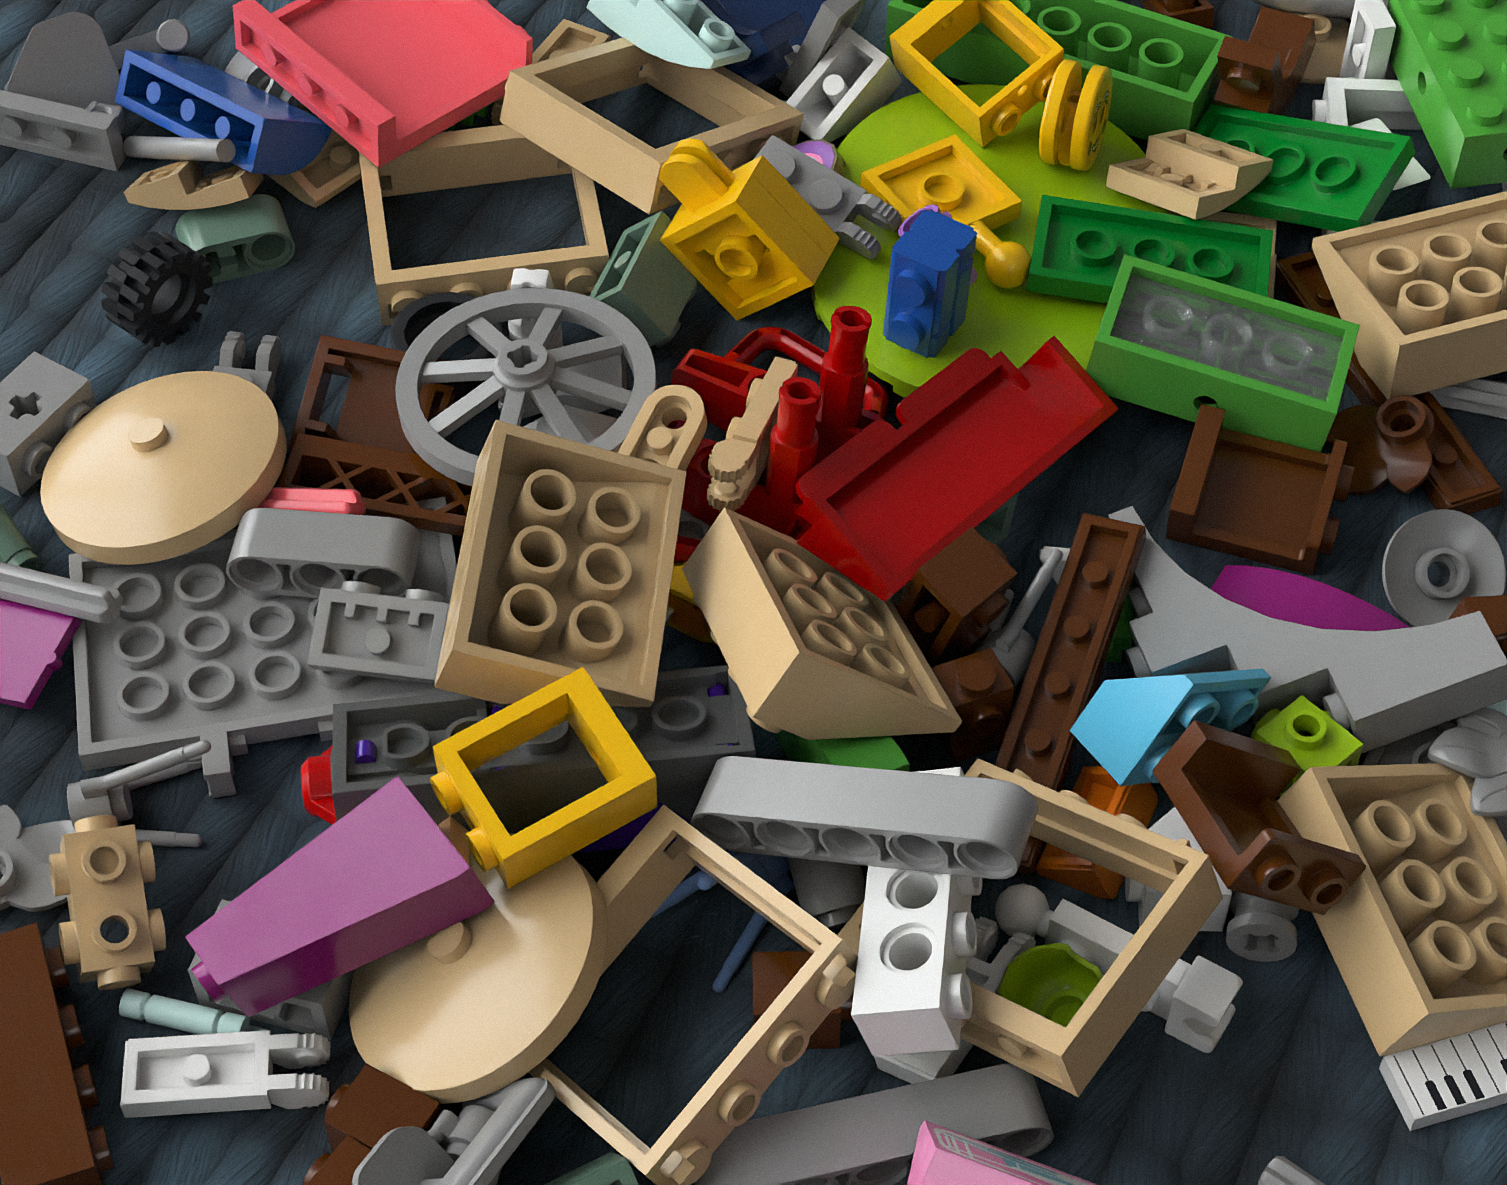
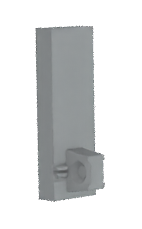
M0 90V145L112 171H118L126 159L121 137L126 120L121 106L92 101L84 110L80 107Z

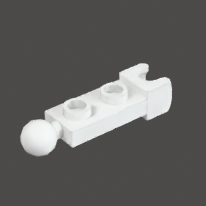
M1024 883L1009 886L999 895L995 904V917L999 927L1009 936H1013V933L1016 934L1018 931L1031 937L1039 935L1046 939L1045 944L1056 942L1067 944L1078 955L1098 966L1103 975L1106 974L1134 936L1065 899L1061 900L1053 912L1049 910L1045 894L1036 887ZM1197 956L1192 965L1179 958L1141 1011H1150L1166 1019L1165 1033L1204 1053H1210L1219 1042L1236 1011L1231 1002L1237 995L1243 981L1236 974L1201 956Z

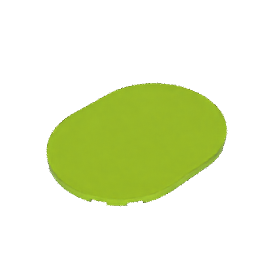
M992 84L956 85L979 107L1005 87L1004 85ZM919 92L891 102L873 112L849 132L837 149L845 162L844 167H842L846 174L845 178L860 186L862 172L955 134L1022 200L1020 218L991 231L1002 242L1013 241L1021 244L1027 249L1031 257L1042 195L1167 214V209L1106 187L1109 165L1145 158V153L1110 121H1107L1097 158L1088 171L1072 169L1071 165L1064 166L1059 161L1058 166L1043 163L1039 154V137L1045 102L1041 101L1022 115L1019 123L1011 132L1004 136H996L982 148L926 95ZM859 214L852 223L861 227L862 230L869 232L877 239L882 247L880 252L874 259L870 260L837 243L816 283L811 286V298L818 320L823 321L830 334L832 326L830 322L831 316L839 307L857 306L866 310L871 315L872 325L869 328L866 357L869 362L868 372L892 384L893 392L902 397H907L971 348H979L985 351L990 358L999 351H1002L1014 366L1019 369L1054 335L1086 371L1107 307V303L1026 291L1028 279L1018 287L1001 288L992 283L985 271L986 258L975 248V252L972 255L974 259L973 267L977 271L978 277L969 287L965 321L953 336L948 337V342L935 358H926L886 340V337L883 335L892 247L901 237L897 229L892 232L887 231Z

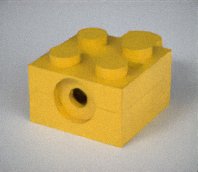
M685 139L681 140L674 147L660 170L659 180L682 204L659 241L736 321L813 286L840 239L763 155L731 171L702 140Z

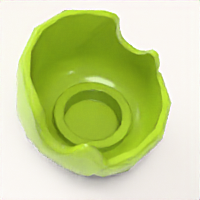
M1056 942L1028 947L1007 965L998 987V995L1066 1027L1104 975L1098 966L1078 955L1067 944Z

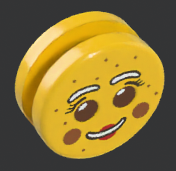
M1065 59L1058 65L1049 87L1040 128L1039 154L1043 163L1058 166L1059 161L1061 165H1071V168L1075 170L1088 171L1091 169L1099 153L1109 116L1113 86L1110 68L1093 65L1081 91V63Z

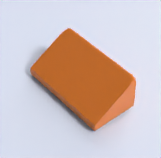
M1083 766L1072 789V792L1085 799L1090 806L1114 816L1118 814L1130 815L1140 821L1146 828L1158 804V795L1151 783L1120 786L1102 766ZM1047 843L1035 868L1038 874L1043 877L1108 900L1116 898L1125 878L1123 875Z

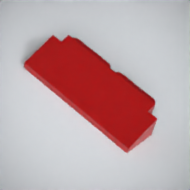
M1055 335L1019 369L1014 366L1002 351H999L990 358L985 351L979 348H971L897 405L896 415L903 426L896 430L887 421L876 420L800 477L796 482L795 489L803 504L795 513L813 524V526L796 543L886 602L913 579L916 571L969 528L973 527L975 529L1119 409Z

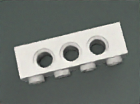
M961 767L917 771L920 773L964 776ZM868 866L851 1016L872 1056L959 1050L961 1019H969L972 1013L971 985L965 973L967 956H974L977 951V929L973 914L970 912L972 896L980 895L982 878Z

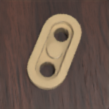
M667 385L652 392L641 407L618 453L686 471L707 429V416L701 397L693 389L683 385ZM675 420L686 422L678 429L667 428V425Z

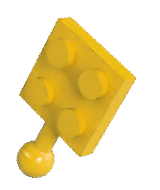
M955 134L861 173L860 187L865 189L867 194H873L882 199L883 202L893 206L901 215L902 222L897 227V230L917 210L928 205H937L941 212H948L954 220L974 228V231L977 233L975 248L986 258L985 271L992 283L1001 288H1015L1028 279L1031 256L1027 249L1013 241L1002 242L991 231L1019 219L1022 200Z

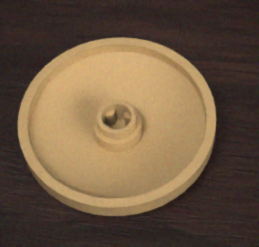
M192 371L154 378L130 387L102 402L84 415L63 436L49 457L43 472L40 489L41 503L59 538L67 547L85 558L117 565L146 564L174 558L203 547L223 536L239 524L242 515L246 511L257 508L274 487L285 462L287 451L285 429L267 394L252 382L239 376L215 371Z
M469 849V866L495 902L476 915L356 968L354 971L349 997V1020L353 1040L364 1062L412 1087L413 1090L440 1102V1104L474 1100L496 1092L523 1077L552 1053L568 1035L588 1005L602 972L608 942V918L602 893L593 877L572 855L508 889L495 868L487 872L480 868Z

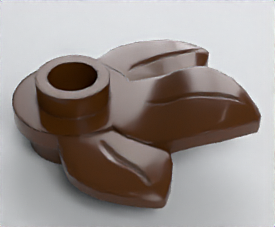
M1405 395L1392 397L1379 408L1360 404L1338 413L1325 443L1334 447L1335 439L1348 442L1343 463L1355 466L1347 495H1367L1379 490L1388 481L1395 489L1404 494L1410 493L1421 485L1428 477L1433 460L1427 444L1434 436L1435 421L1428 406L1414 397ZM1401 426H1413L1407 431L1395 432Z

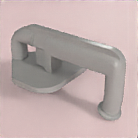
M79 12L66 13L40 22L32 27L4 91L80 107L84 110L92 101L120 106L114 101L120 79L118 69L122 68L126 49L162 54L179 52L188 45L190 32L186 24L180 20L170 19L163 22L157 30L108 46L101 27L92 17Z
M533 1077L516 1080L489 1095L462 1102L463 1109L469 1105H480L495 1112L456 1162L452 1160L427 1131L415 1126L392 1129L383 1135L357 1167L353 1175L352 1185H489L549 1107L556 1091L547 1079Z

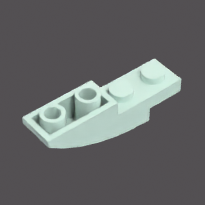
M589 0L586 7L622 38L624 37L643 51L672 63L687 67L712 69L747 60L751 53V50L735 35L731 26L721 21L701 0Z

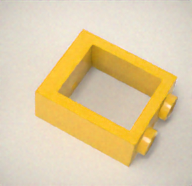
M933 0L889 36L895 68L982 148L996 136H1004L1011 132L1019 123L1024 113L1039 101H1046L1054 73L1058 65L1064 60V48L1009 0ZM980 22L1030 65L1029 68L981 107L975 104L931 64L933 60Z
M584 667L571 672L432 746L438 774L430 777V783L439 802L449 816L460 811L471 829L464 836L476 862L484 872L495 868L508 889L657 808L655 773ZM567 720L608 783L510 836L470 772Z

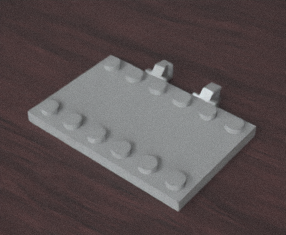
M445 497L416 501L420 508L437 510L446 505ZM416 528L420 532L422 542L411 589H423L440 593L445 596L444 603H450L457 569L452 535ZM232 529L218 539L189 553L153 563L117 565L97 562L85 558L78 553L68 554L70 579L118 590L123 597V603L119 608L120 617L115 623H97L81 619L82 622L73 636L78 751L84 771L142 762L177 748L188 746L201 740H207L211 744V750L187 761L188 766L203 765V776L208 784L210 799L237 795L233 781V775L235 774L233 756L248 754V744L320 733L321 742L333 740V704L450 693L451 691L434 688L432 684L312 669L307 663L319 598L253 593L239 588L231 582L226 574V567L237 529Z

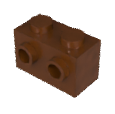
M973 527L969 528L916 571L896 608L930 667L940 665L957 650L963 656L973 652L992 632L988 625L1010 603L1004 594L1016 577L1017 572L1009 565L1003 551L994 543L986 541Z

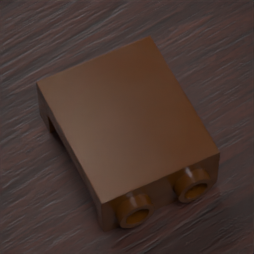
M1201 404L1169 509L1166 539L1313 575L1318 553L1331 556L1340 519L1329 517L1333 500L1346 501L1355 466L1343 463L1348 442L1335 439L1332 453L1325 454L1223 429L1225 410Z
M1194 720L1152 770L1204 853L1209 855L1214 869L1227 889L1325 915L1332 906L1339 903L1346 896L1349 887L1366 869V865L1358 854L1302 838L1276 800L1301 770L1288 750Z

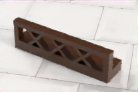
M298 433L277 484V487L354 489L360 492L362 502L366 504V511L363 515L402 519L418 529L463 537L472 486L462 484L443 475L426 463L418 454ZM445 497L446 505L437 510L420 508L416 502Z

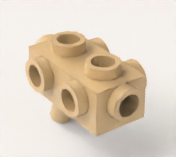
M99 815L78 820L74 823L75 833L63 834L60 845L61 853L49 854L54 896L67 895L70 922L59 923L60 946L64 965L77 964L79 983L97 981L99 990L121 989L139 984L141 982L140 974L149 973L155 963L154 952L166 950V935L161 909L147 910L143 883L155 882L156 878L150 840L137 842L135 825L118 827L117 817L113 815ZM118 920L125 926L127 938L120 943H109L102 937L100 928L105 923H112Z

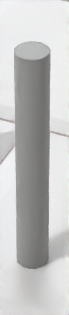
M129 136L123 143L125 154L131 158L229 162L236 153L235 145L229 139Z

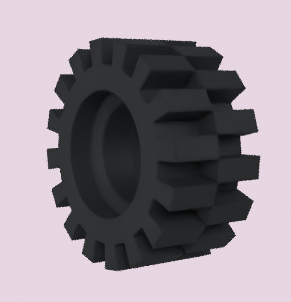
M153 231L147 233L146 240L140 236L132 240L134 250L131 252L126 248L119 252L118 256L123 261L118 267L113 264L110 265L107 274L112 276L113 279L112 282H103L101 292L108 297L101 300L102 309L107 311L105 316L109 321L145 345L149 344L152 347H160L161 342L166 345L174 343L175 332L182 336L189 332L190 329L187 322L190 319L195 322L199 320L202 314L197 311V308L200 304H208L210 295L205 293L204 290L213 287V278L207 275L212 271L210 263L205 261L206 258L168 233L162 232L160 235Z

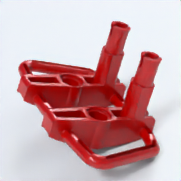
M842 306L837 308L834 314H832L828 352L790 330L780 327H762L748 333L724 357L698 349H690L672 373L671 385L687 386L697 392L703 401L707 421L727 432L730 422L735 416L743 417L746 411L747 396L755 378L763 379L767 373L766 370L749 365L762 352L767 350L779 351L820 375L819 386L816 382L803 377L786 379L783 385L780 386L777 424L773 426L770 435L767 466L747 500H744V505H741V509L735 510L736 513L797 541L813 524L795 513L803 504L796 493V482L803 474L813 468L815 463L821 462L876 420L885 421L889 405L888 393L880 383L867 376L869 362L866 357V349L872 318L866 310L857 306ZM675 420L669 423L667 428L678 429L686 422ZM702 438L686 469L681 509L691 513L693 517L702 520L704 523L712 525L721 513L718 509H713V506L709 505V500H707L708 484H711L713 477L710 476V471H708L709 455H712V449L717 442ZM677 535L674 561L687 562L702 539Z

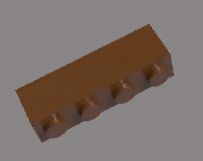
M37 923L0 934L2 1185H106L103 1172L115 1168L114 1157L104 1125L92 1128L88 1109L100 1106L99 1095L89 1064L77 1066L73 1048L85 1045V1038L74 1003L63 1006L59 989L71 986L67 965H64L60 945L47 949Z

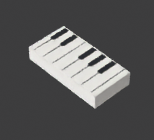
M1507 1022L1383 1057L1379 1070L1410 1131L1507 1103Z

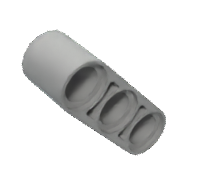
M253 508L246 511L240 519L227 563L226 574L237 587L259 594L319 598L321 587L342 590L343 582L357 581L380 587L382 589L381 595L405 598L406 590L411 589L422 537L412 524L392 517Z

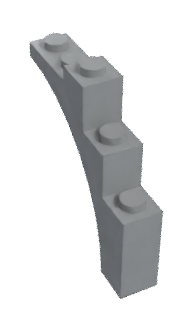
M1133 506L1109 514L1110 519L1145 526ZM1146 529V541L1132 579L1135 588L1129 590L1127 594L1136 619L1129 621L1135 647L1125 650V655L1134 678L1263 668L1272 678L1257 697L1259 705L1251 716L1255 726L1270 710L1276 708L1282 711L1303 695L1317 707L1324 705L1325 711H1328L1330 717L1363 743L1361 754L1507 699V658L1481 611L1427 626L1383 631L1320 629L1270 618L1223 598L1185 573L1153 540Z

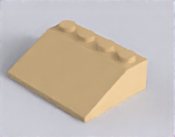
M1507 191L1313 238L1312 250L1340 318L1360 325L1354 346V352L1359 364L1387 400L1395 396H1412L1507 371Z
M495 420L477 460L434 688L499 704H513L571 672L584 667L609 706L650 707L654 702L687 471Z
M725 507L723 508L682 570L694 593L693 600L702 610L711 629L710 636L719 646L728 664V674L737 683L747 704L746 712L756 724L773 733H779L783 729L807 740L948 733L957 730L962 723L961 718L891 599H888L886 602L882 601L796 543L797 540Z
M1439 763L1310 767L1277 800L1302 838L1358 854L1366 865V869L1349 887L1348 893L1339 903L1332 906L1325 915L1314 912L1312 914L1379 1056L1391 1055L1507 1022V842L1493 816H1478L1472 813L1470 797L1475 782L1474 779Z

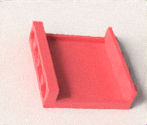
M242 0L232 5L236 49L378 168L502 98L505 95L504 87L508 80L509 71L532 64L533 38L521 26L515 25L492 7L488 0H295L272 13L256 0Z

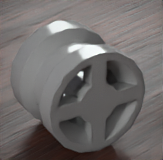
M1231 890L1232 896L1229 908L1232 914L1235 915V918L1227 926L1226 943L1229 949L1238 956L1260 962L1279 961L1291 956L1296 950L1298 932L1291 921L1297 917L1299 908Z

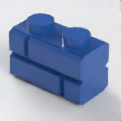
M923 210L911 224L910 232L906 231L892 247L883 335L886 337V340L926 358H935L948 342V337L953 336L965 321L974 260L972 255L975 252L977 233L974 231V228L933 210Z

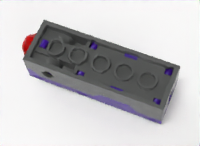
M728 665L658 672L654 702L650 707L610 706L656 775L657 808L575 853L627 848L663 805L690 824L717 760L726 756L756 758L750 718L746 712L747 704L737 683L728 674ZM455 692L333 704V745L320 756L308 757L301 765V786L305 811L313 818H321L333 825L398 775L438 826L449 815L439 802L430 783V777L438 774L432 746L511 704H499ZM567 720L470 772L509 834L518 833L608 783ZM460 811L451 815L464 828L471 831Z

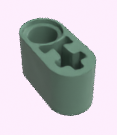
M256 194L251 195L248 199L227 205L192 209L179 218L175 227L178 240L206 258L205 261L210 263L212 271L207 275L213 278V284L280 268L290 261L295 252V244L279 201L270 195Z

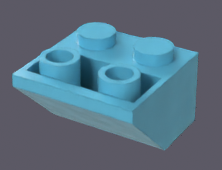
M1261 668L1104 680L1070 729V732L1120 786L1150 782L1159 783L1152 770L1194 720L1232 732L1234 728L1242 725L1254 714L1259 705L1257 697L1272 677Z

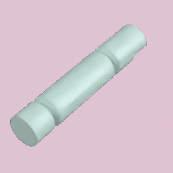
M130 988L124 991L119 1004L120 1016L140 1021L145 1019L148 1023L199 1035L268 1030L250 1025V1018L231 1012L223 1013L219 1009L164 996H151L150 993Z

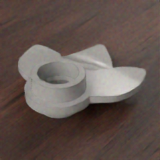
M1485 707L1455 718L1458 727L1444 731L1429 748L1427 757L1432 761L1475 778L1470 797L1471 811L1474 815L1487 817L1507 815V716Z
M8 805L0 806V911L11 905L26 911L37 912L49 910L67 902V895L54 896L49 854L61 853L60 845L63 834L75 833L71 820L53 821L22 828L15 812Z

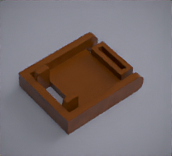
M321 335L288 448L292 450L298 433L417 454L408 442L401 427L396 403L395 386L397 373L406 352ZM438 358L435 362H438V361H449V360H445V359H440V358ZM332 374L351 378L336 432L328 423L319 422ZM437 383L423 384L420 395V408L428 422L453 404L456 394L454 387Z

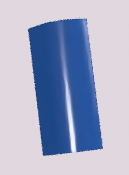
M126 49L114 102L180 137L231 140L235 145L236 153L229 162L250 173L287 175L297 172L317 157L329 138L332 128L320 118L195 57Z

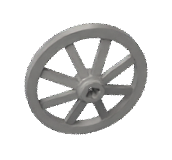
M522 288L495 292L475 298L449 310L434 320L417 336L406 351L397 373L395 391L401 427L415 452L432 468L462 484L472 486L479 456L457 448L444 438L498 399L503 404L499 421L520 426L524 411L539 409L556 436L618 453L645 400L652 392L657 390L655 361L645 337L619 311L599 300L575 292L549 288ZM538 318L527 339H517L514 341H510L492 325L514 319ZM561 321L584 326L603 336L547 350ZM468 334L496 357L435 362L451 345ZM623 354L634 376L633 390L630 391L564 368ZM486 380L429 422L424 417L420 408V395L423 384ZM557 390L623 411V413L608 430L592 442L587 443L556 397Z

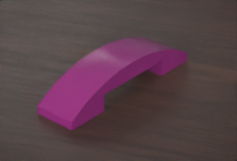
M1225 565L1211 587L1212 591L1223 598L1270 618L1315 628L1356 631H1383L1409 628L1408 625L1394 616L1345 591L1307 577L1280 570L1245 565Z

